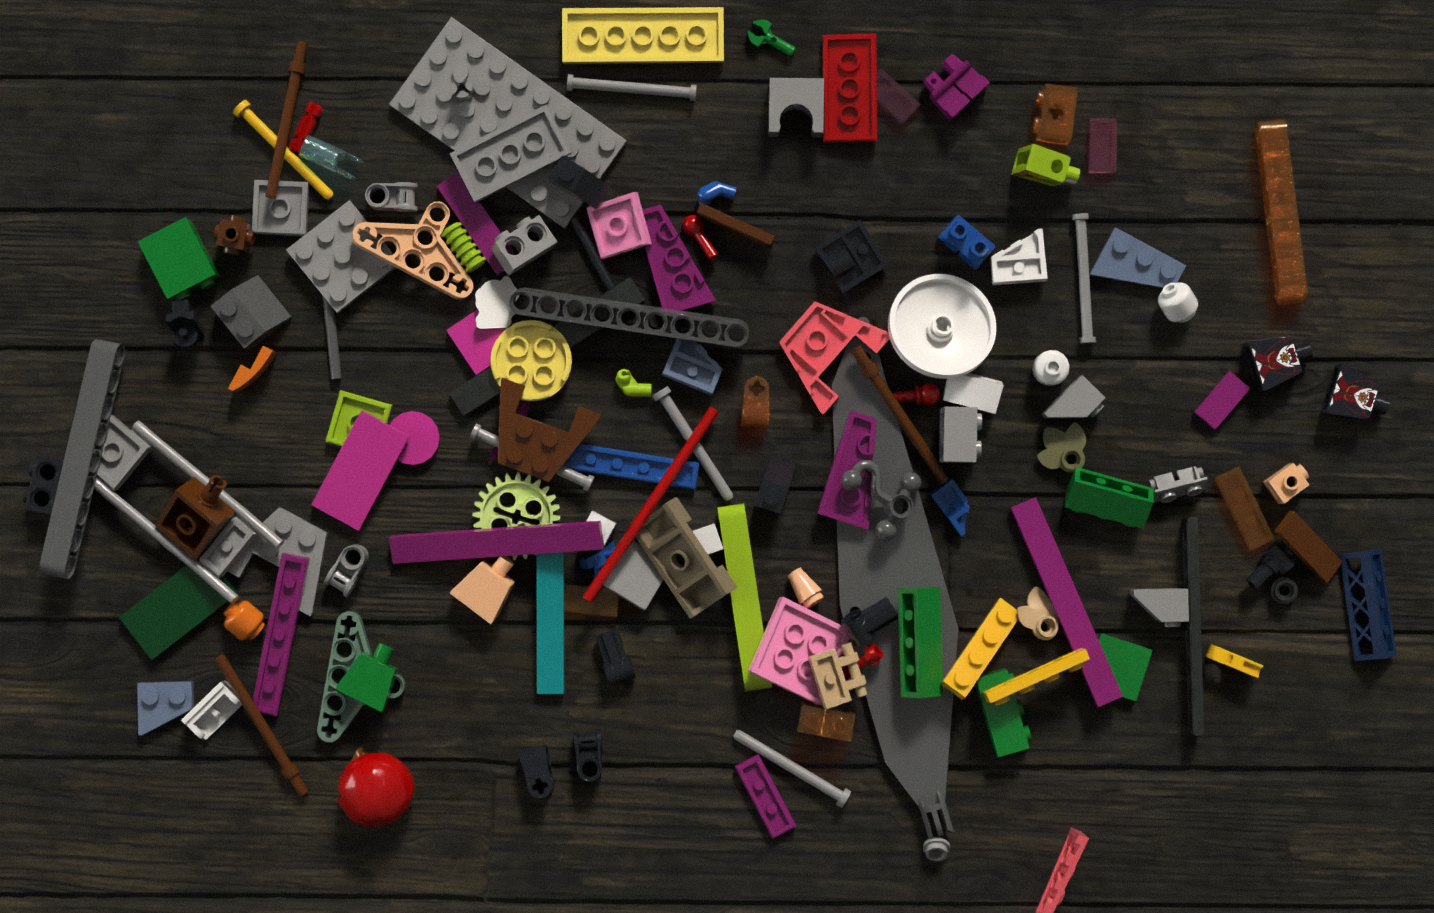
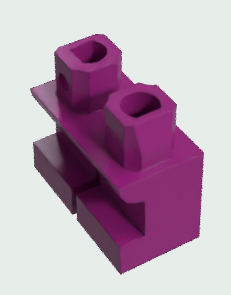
M953 54L941 64L950 74L945 81L934 71L923 81V84L931 93L929 98L950 122L990 83L983 75L980 76L967 60L963 63Z

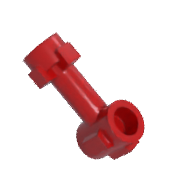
M876 644L868 645L862 649L864 655L859 657L857 661L859 669L861 670L870 663L872 666L880 663V659L883 658V652ZM842 666L841 668L847 681L851 679L848 666Z

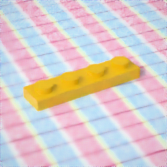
M999 598L940 684L961 700L966 698L1018 621L1017 610L1002 598Z
M1079 648L982 692L986 702H994L995 705H1000L1009 701V695L1017 691L1020 694H1024L1035 689L1034 684L1044 680L1045 683H1049L1060 678L1059 673L1069 669V672H1073L1085 666L1083 662L1089 660L1090 657L1086 649Z

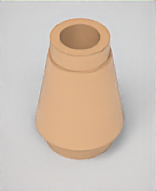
M801 567L787 576L799 604L804 605L805 608H811L824 598L821 594L822 589L803 572Z

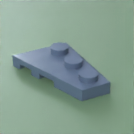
M1115 227L1092 267L1089 276L1104 277L1163 289L1169 283L1178 282L1186 265Z

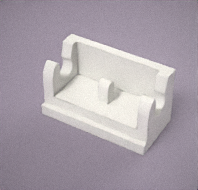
M968 373L960 377L947 379L943 400L967 407H978V410L996 414L1004 385L1002 381Z
M222 681L181 721L200 739L204 738L207 740L242 706V703L232 687L226 681Z

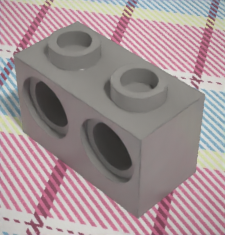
M540 215L534 219L527 217L516 225L518 229L511 233L506 230L494 238L496 242L491 251L508 276L547 253L556 245L557 240ZM527 233H536L539 236V241L530 240ZM511 245L515 247L518 254L510 255L506 251L505 246Z

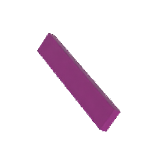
M284 552L281 555L253 695V702L260 713L272 716L279 715L310 558Z

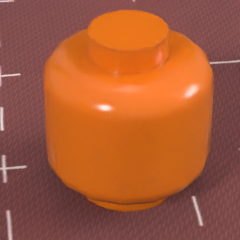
M247 600L241 601L238 605L236 603L231 604L223 613L227 617L224 621V627L239 640L254 639L265 625L262 622L264 618L263 613Z

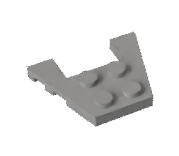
M279 507L263 524L284 541L283 545L276 549L256 533L257 536L229 568L228 572L241 578L254 554L278 567L283 552L310 558L300 611L312 616L328 532Z

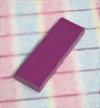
M757 754L736 765L735 768L772 839L795 828L796 824L760 755Z

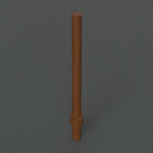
M297 41L294 59L290 61L288 69L290 78L265 197L276 199L300 79L305 73L306 64L304 59L308 44L303 41Z
M861 345L854 348L851 352L863 368L861 371L866 379H870L940 485L947 482L949 477L879 374L880 369L876 363L871 362Z
M224 653L214 658L282 768L280 771L286 780L289 779L299 796L307 793L309 790L298 774V767L295 762L291 763Z

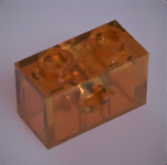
M1046 83L1042 91L1038 90L1036 106L1040 107L1039 117L1034 118L1032 133H1037L1036 141L1068 145L1071 142L1078 93L1077 87ZM1053 108L1056 109V114H1060L1056 120H1052V114H1048Z
M801 703L796 729L797 732L851 742L856 714L850 711L834 708L824 709L823 706Z

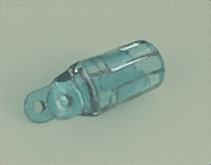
M311 135L306 137L299 153V157L351 180L356 178L339 169L337 166L339 161L350 159L359 164L364 163L360 158Z

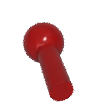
M696 215L687 216L682 222L684 233L694 236L710 261L714 260L719 254L702 231V219Z

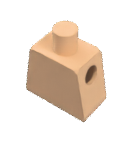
M499 556L494 565L484 559L451 590L450 594L491 624L499 616L514 586L515 581L506 575L514 563L506 556Z

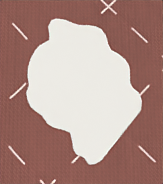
M504 276L501 281L490 280L476 291L475 304L479 310V314L475 319L477 328H507L510 326L511 318L515 313L509 306V299L517 288L508 276Z

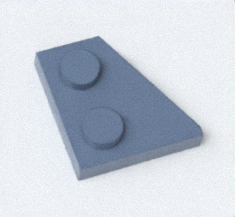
M682 327L680 331L684 332L688 330L685 327ZM677 338L662 376L712 396L722 368L715 360L709 357L701 344H698L696 341Z
M194 681L137 683L138 735H144L194 708Z

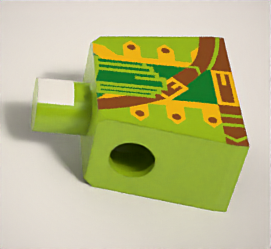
M1031 144L1018 149L1011 175L1049 186L1063 184L1064 181L1076 184L1080 176V169L1069 166L1071 157L1036 144Z

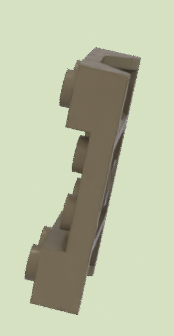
M675 497L649 516L637 534L636 539L691 619L736 589L737 586L723 565L718 568L715 566L687 524V522L692 520L679 499ZM677 554L684 557L685 566L677 561Z

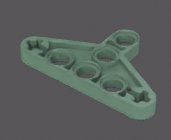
M354 611L342 613L336 621L317 727L319 737L325 742H333L339 739L365 705L335 690L338 683L333 680V672L336 669H343L347 672L360 653L366 652L372 655L361 616ZM349 616H352V621L356 622V627H351L349 635H356L355 641L350 638H339L340 633L346 634L347 626L342 624V621L348 619ZM347 642L351 645L352 653L349 657L344 658L338 654L337 648L340 643ZM396 674L395 679L400 682V690L397 693H391L390 698H396L405 691L406 682L399 674ZM333 695L339 696L342 699V707L338 711L331 710L328 706V700ZM327 713L332 716L341 714V720L335 718L333 722V728L337 729V733H333L329 737L328 732L324 731L323 728L330 724L331 717L325 718V714Z

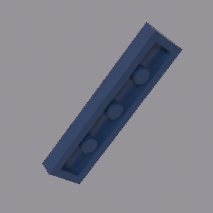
M1382 549L1340 554L1355 661L1386 659L1396 656ZM1360 557L1362 569L1356 575L1350 569L1349 558ZM1357 584L1365 589V597L1362 601H1359L1354 596L1353 589ZM1361 610L1369 617V624L1366 628L1358 623L1357 616ZM1365 637L1372 642L1374 652L1372 654L1362 653L1361 642Z

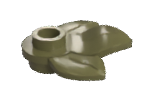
M1074 422L1065 433L1056 428L1046 427L1043 432V442L1046 449L1037 455L1040 463L1046 468H1061L1068 473H1073L1075 467L1082 468L1085 463V456L1082 450L1086 444V436L1081 426ZM1069 454L1074 455L1076 458L1075 463L1072 465L1066 461V457Z

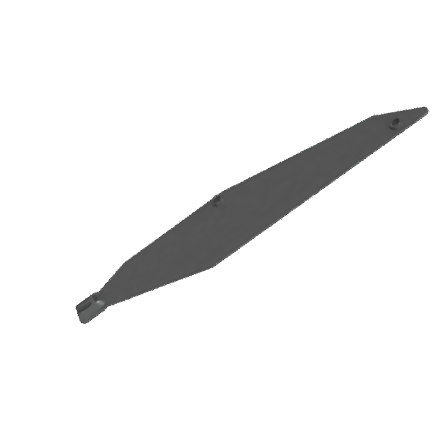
M858 318V320L870 324L867 318ZM854 336L847 344L832 383V390L839 396L832 404L834 457L850 410L876 418L873 462L879 466L882 473V491L890 496L897 495L902 489L900 485L901 477L907 472H913L898 420L871 380L866 379L861 371L863 368L851 351L861 345L865 353L870 354L871 362L876 363L880 369L879 374L887 384L879 354H876L857 336ZM919 491L911 493L910 498L913 502V511L906 518H898L895 523L896 535L889 541L880 540L876 535V525L880 521L885 520L887 515L884 512V504L877 501L871 493L869 530L837 520L839 597L842 615L844 617L850 613L852 607H858L863 611L885 597L889 599L898 614V588L940 587L944 679L956 661L958 625ZM896 499L893 509L896 513L900 514L904 506L901 500ZM899 619L876 631L874 637L869 642L860 646L852 644L854 652H857L858 657L864 655L862 649L868 645L876 644L883 652V658L880 659V663L876 666H872L870 663L860 670L861 675L865 676L867 682L864 684L867 691L866 698L885 763L918 805L928 839L933 838L927 816L928 812H932L938 836L944 835L937 812L939 809L943 811L948 832H954L945 801L953 693L943 686V696L901 697Z

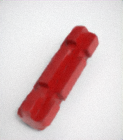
M314 102L308 103L305 109L307 113L302 116L294 133L296 136L292 138L289 144V148L292 151L300 154L303 153L306 147L305 142L306 140L309 141L317 123L316 118L320 117L323 110L320 105Z

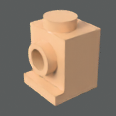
M1289 463L1263 481V483L1278 504H1285L1289 499L1309 486V483L1306 481L1309 475L1302 465L1296 466L1294 463ZM1289 477L1295 480V484L1292 487L1287 485Z

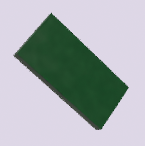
M186 565L119 618L150 659L154 660L229 601ZM225 575L220 577L223 583L237 595L239 594Z

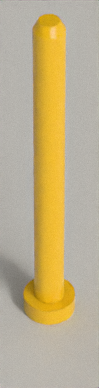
M243 100L233 110V114L237 118L242 116L275 149L277 136L249 109L251 104L247 100ZM286 147L284 159L325 199L330 200L334 195L333 191L299 157Z

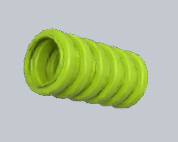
M456 222L447 227L442 232L441 237L446 238L447 245H451L452 248L450 250L456 253V259L461 260V266L465 265L466 273H471L485 263L486 258L481 257V251L476 250L477 245L471 243L472 238L466 235V229L462 230V223Z

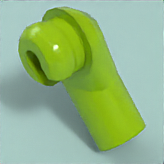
M621 369L617 372L616 383L625 395L651 397L652 384L637 383L631 372L627 369Z

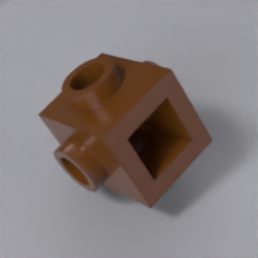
M230 215L229 220L221 219L220 225H216L214 240L217 241V246L224 249L223 253L239 256L240 252L249 253L250 247L254 244L255 231H252L250 224L245 223L246 218ZM234 229L236 236L230 239L231 230Z

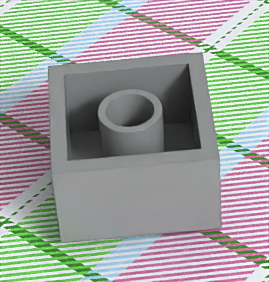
M943 407L940 409L939 463H975L976 459L981 457L982 443L977 441V431L982 429V414L977 413L978 407Z

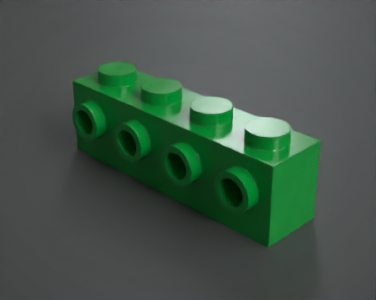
M940 587L898 588L901 697L929 698L943 696V685L940 684L943 680Z

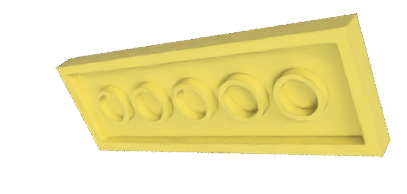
M724 7L562 8L563 64L724 63Z

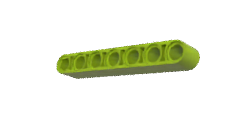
M742 503L717 507L727 572L737 586L730 594L745 692L772 688L771 682L748 672L764 631L745 506Z

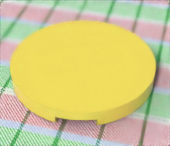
M536 320L517 322L507 328L496 339L491 352V369L498 385L501 387V379L505 378L526 386L521 398L523 401H541L556 394L567 382L572 368V354L565 337L553 326Z

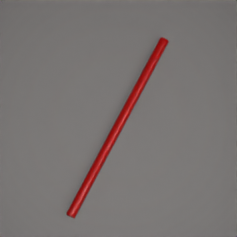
M711 406L709 407L583 595V599L592 603L719 412Z

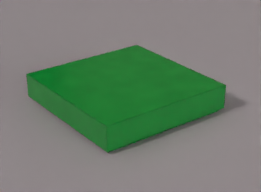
M1100 633L1098 637L1099 643L1123 697L1136 701L1152 650Z

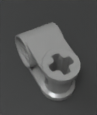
M411 182L375 183L367 188L365 198L368 204L375 210L416 212L418 207L415 206V189L418 188V184ZM381 190L386 195L384 201L378 204L372 202V194L375 191Z
M359 544L344 548L336 563L328 572L323 584L326 586L330 584L342 591L343 596L348 597L368 562L369 553L367 549ZM351 550H357L360 553L361 560L358 564L350 562L348 555Z

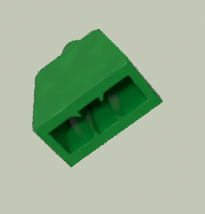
M379 642L373 656L366 652L360 653L335 690L380 712L385 711L398 668L388 663L394 649Z

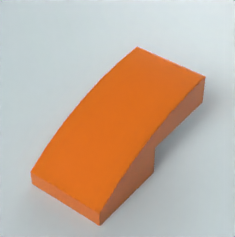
M262 346L251 369L240 365L228 389L239 392L252 384L267 369L277 352Z

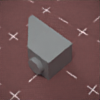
M1081 375L1041 415L1045 419L1085 418L1088 415L1094 417L1104 407L1101 402L1106 397Z
M1129 589V595L1155 620L1165 622V627H1181V622H1189L1188 589Z

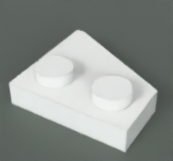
M1037 229L1030 236L1023 240H1018L1006 250H1001L991 256L993 285L1047 281L1043 229Z

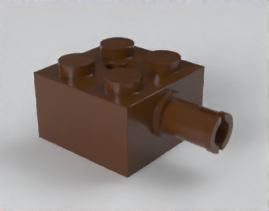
M218 475L211 476L206 486L193 477L176 489L155 523L159 530L195 560L205 553L235 513L230 506L219 498L227 483L224 479L218 486L222 478Z

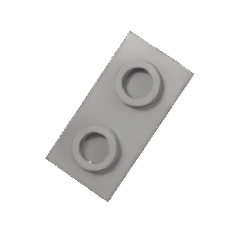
M1193 466L1178 470L1177 476L1179 480L1177 481L1174 480L1172 472L1154 476L1153 480H1149V486L1154 488V503L1159 501L1168 503L1179 496H1195L1206 490L1208 479L1204 477L1203 469Z

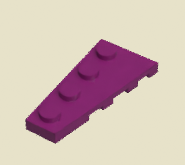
M657 205L643 209L652 244L645 246L662 308L685 311L716 302L663 207Z
M852 410L849 411L816 513L869 530V508L871 505L870 472L863 471L861 473L862 484L855 491L846 490L841 484V478L844 472L851 470L857 462L861 460L873 461L876 418Z

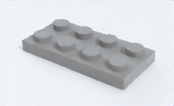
M544 105L450 153L476 203L559 161L562 155L565 157L571 155V152L547 105Z

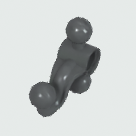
M861 460L851 470L844 472L841 484L846 490L855 491L862 484L861 473L863 471L870 472L871 493L877 501L884 504V512L887 515L885 520L880 521L876 525L875 532L880 540L889 541L896 535L895 523L898 518H906L912 513L913 502L910 495L920 489L921 479L914 472L905 473L901 477L900 485L902 489L900 493L890 496L881 489L882 473L879 466L873 461ZM896 499L901 500L904 506L900 514L896 513L893 509Z

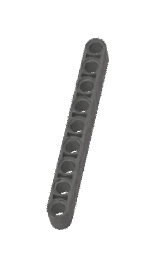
M519 288L509 299L511 310L516 314L732 347L744 345L749 337L748 325L744 321L734 318L532 288ZM523 294L527 296L529 306L526 308L518 306L516 303L517 295ZM550 298L555 301L556 310L553 312L546 311L543 307V300ZM573 302L579 303L583 308V313L579 316L573 315L569 310V305ZM606 307L610 312V317L606 320L598 318L596 308ZM633 311L637 316V321L632 324L626 323L622 316L623 312ZM655 314L660 315L664 320L663 326L653 327L649 322V317ZM682 318L687 319L691 324V328L688 331L682 332L677 329L676 321ZM709 322L714 323L718 330L716 334L710 336L704 333L702 327ZM733 327H741L744 331V336L741 339H733L729 334V330Z
M95 339L91 344L40 560V572L43 575L68 580L74 574L124 362L125 347L121 343Z

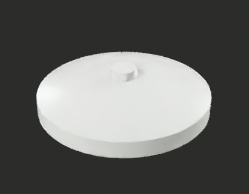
M931 274L913 280L899 292L889 312L888 332L893 348L909 367L929 377L949 379L970 373L986 359L995 341L996 319L989 301L973 284L953 275Z

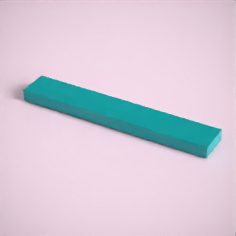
M564 552L537 554V694H564Z

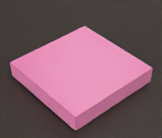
M632 192L602 202L597 210L592 207L586 208L601 260L652 244L638 192Z

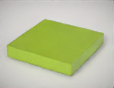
M340 390L325 442L343 446L362 410L388 424L393 405Z

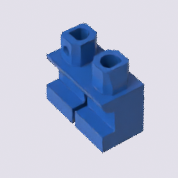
M960 215L954 217L937 237L954 253L959 250L958 256L974 270L979 268L995 248L992 242Z

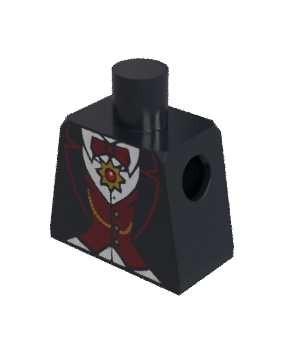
M1292 336L1253 340L1243 343L1257 392L1268 390L1302 373L1300 361L1313 357L1310 344L1307 342L1295 346Z
M1338 364L1334 367L1319 414L1355 420H1369L1372 411L1385 415L1390 406V399L1377 395L1380 388L1379 382L1345 364Z

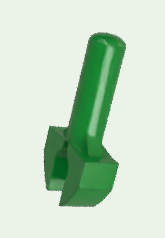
M767 20L752 22V25L763 30L765 36L758 37L747 31L751 45L759 49L762 44H769L789 56L795 53L796 48L793 45L772 34L770 29L772 23Z

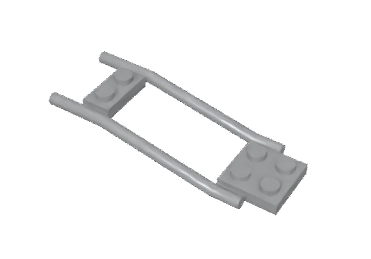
M111 414L94 489L190 567L231 604L235 603L239 596L223 583L220 577L225 575L257 536L256 533L276 549H279L284 541L223 490L219 498L230 506L237 516L232 518L201 556L200 561L192 558L152 522L117 495L115 491L119 490L151 451L152 446L188 476L197 478L205 486L208 484L209 478L161 440L142 422H135L132 430H130Z

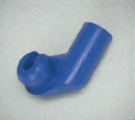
M713 181L699 189L697 202L708 206L712 199L717 196L733 200L737 187Z

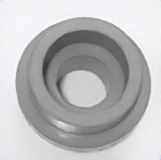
M933 837L924 842L923 851L928 859L942 861L947 858L950 852V843L941 837Z

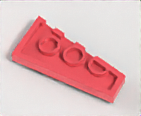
M1071 827L1035 913H1054L1057 905L1061 904L1065 888L1072 878L1075 867L1089 840L1081 831Z

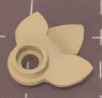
M1034 587L1028 595L1027 606L1017 608L1018 619L1024 627L1032 629L1033 634L1038 639L1050 640L1057 634L1060 622L1048 596L1039 587ZM1042 622H1045L1047 625V629L1044 632L1041 630Z

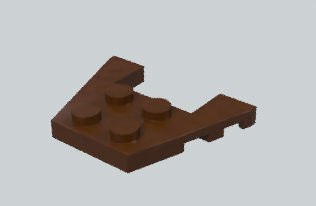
M502 378L500 387L498 463L550 482L595 424L601 419L602 415L578 406L569 432L554 428L517 414L516 411L526 386Z

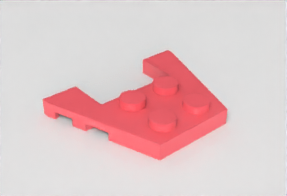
M814 301L779 343L817 408L824 415L839 396L823 383L819 376L854 336H857L876 354L888 342L890 337L889 332Z

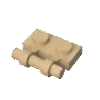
M851 642L841 645L844 655L839 658L835 648L808 656L824 709L852 701L849 690L853 688L857 697L867 695L864 685L867 682L865 676L861 675L857 662L859 657L857 652H854ZM845 665L848 666L851 679L847 681L841 668Z

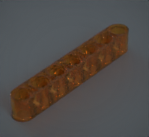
M1284 119L1256 122L1255 139L1276 301L1279 306L1306 303L1308 300V290L1286 122Z

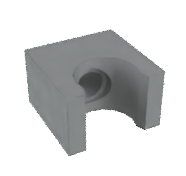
M770 78L768 137H778L781 127L780 118L787 111L797 109L805 112L811 119L812 137L822 138L824 78Z

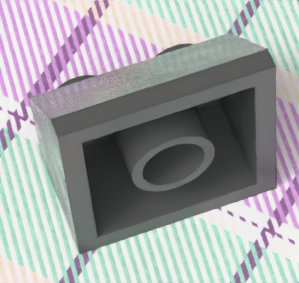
M259 275L231 289L211 305V308L234 337L247 350H252L292 318Z

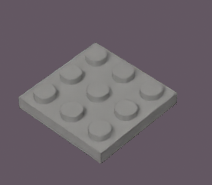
M350 200L286 249L337 314L396 268L360 249L353 243L351 236L353 229L359 223L367 221ZM364 229L363 232H357L360 235V241L364 242L366 239L374 242L371 247L376 249V245L381 239L378 234L377 238L373 239L368 236L369 231L367 229ZM383 242L381 244V251L385 255H393L391 250Z

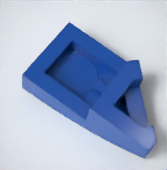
M949 478L947 482L938 486L929 494L959 535L963 536L966 531L965 522L970 506L967 504L968 500L952 478Z

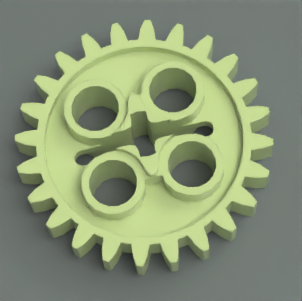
M517 472L515 479H511L509 473H506L505 481L503 482L498 476L495 477L496 486L487 483L486 487L489 492H479L480 497L484 500L475 501L474 503L475 506L480 508V511H475L472 516L480 518L473 526L482 529L493 528L492 522L496 518L504 519L507 522V527L536 525L524 519H518L517 522H513L511 515L497 513L493 510L494 507L501 508L510 513H515L516 509L520 510L521 516L539 520L540 523L538 525L553 524V521L560 520L559 515L553 514V511L558 510L560 507L558 504H551L556 495L547 496L546 493L550 488L549 485L540 488V478L532 483L531 475L528 474L525 480L521 479L520 472ZM505 492H510L515 496L516 500L514 504L505 506L501 503L500 496ZM529 501H538L541 504V510L536 514L529 513L526 510V504ZM517 555L512 556L513 560H516Z

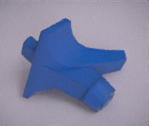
M614 541L592 556L580 559L582 569L594 567V579L615 549Z

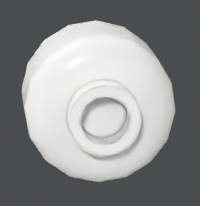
M1185 283L1167 284L1158 297L1160 308L1168 320L1172 322L1183 323L1189 321L1195 315L1198 308V301L1194 293Z
M1049 350L1036 357L1033 362L1032 371L1038 382L1043 385L1053 386L1066 379L1070 366L1064 354L1059 351Z

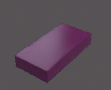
M1228 371L1193 413L1215 430L1250 388L1232 372Z

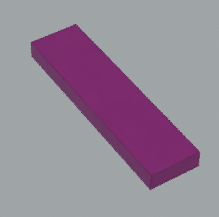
M458 171L437 185V188L498 276L505 270L491 251V248L496 242L494 238L501 234V232L479 201L474 202ZM509 245L505 246L506 251L510 255H515Z

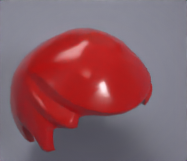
M383 752L363 754L352 760L345 767L339 780L338 790L341 796L337 801L353 822L362 824L367 828L373 826L381 828L386 824L391 825L402 817L405 810L411 806L412 797L415 794L414 778L409 768L392 755Z

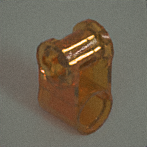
M751 377L744 385L741 427L769 428V385L762 377ZM755 381H759V385L764 387V390L759 392L758 396H754V392L749 391V386L754 385Z

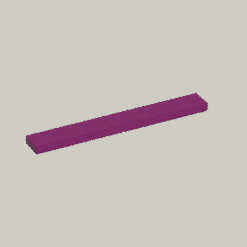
M1036 497L1011 507L1010 510L1072 652L1083 648L1086 649L1090 657L1089 660L1083 662L1085 666L1080 670L1096 707L1123 697Z
M601 521L391 535L389 537L393 564L602 550L604 548Z

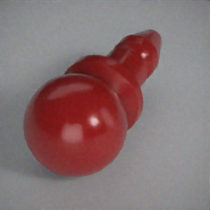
M925 384L921 388L915 386V391H898L893 393L898 402L916 400L917 405H920L921 402L926 405H933L940 398V390L934 384Z

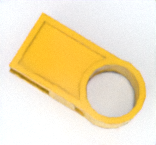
M1210 644L1205 656L1256 678H1259L1260 670L1263 668L1261 664Z

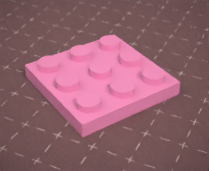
M779 597L748 672L810 702L822 705L808 656L835 648L838 658L842 657L841 645L848 643L849 636L842 625L785 597Z

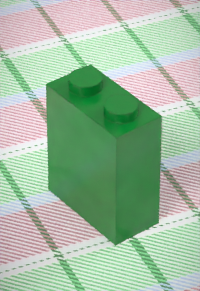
M187 217L138 241L166 298L170 301L186 300L192 296L190 292L198 288L201 290L208 289L215 285V280L220 277L192 220Z

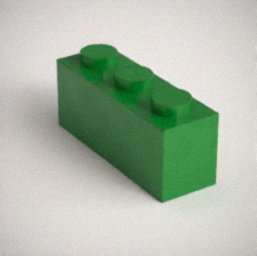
M1075 467L1066 491L1065 507L1078 513L1084 512L1095 515L1103 520H1113L1123 523L1128 527L1143 529L1154 503V488Z
M1005 668L982 674L975 683L993 749L997 757L1030 749L1028 741H1032L1028 725L1023 726L1021 715H1024L1022 702L1020 699H1015L1014 693L1009 695V701L1000 705H995L994 702H986L983 696V691L1014 678L1013 673L1008 674Z

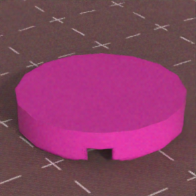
M414 411L402 413L390 423L391 426L410 436L398 461L410 465L422 464L432 458L438 450L440 443L438 426L424 413Z

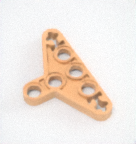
M431 203L425 210L419 224L363 222L356 225L353 229L352 241L357 247L450 297L462 300L467 298L473 290L471 278L440 237L450 216L449 208L444 203ZM433 208L442 209L445 215L444 219L440 222L433 221L430 217V210ZM364 229H367L369 237L376 239L377 234L383 237L378 241L376 249L371 247L374 242L366 239L364 242L360 241V235L357 232H363ZM419 232H429L432 235V242L429 245L421 244L417 239ZM383 242H392L396 246V252L390 256L385 255L381 251V244ZM414 254L418 256L420 265L417 268H409L405 263L407 255ZM431 268H441L444 272V278L441 281L432 280L429 276ZM449 272L455 275L451 281L459 283L462 280L465 282L464 287L467 289V292L463 290L461 293H457V287L451 283L448 284V288L443 286L448 280Z

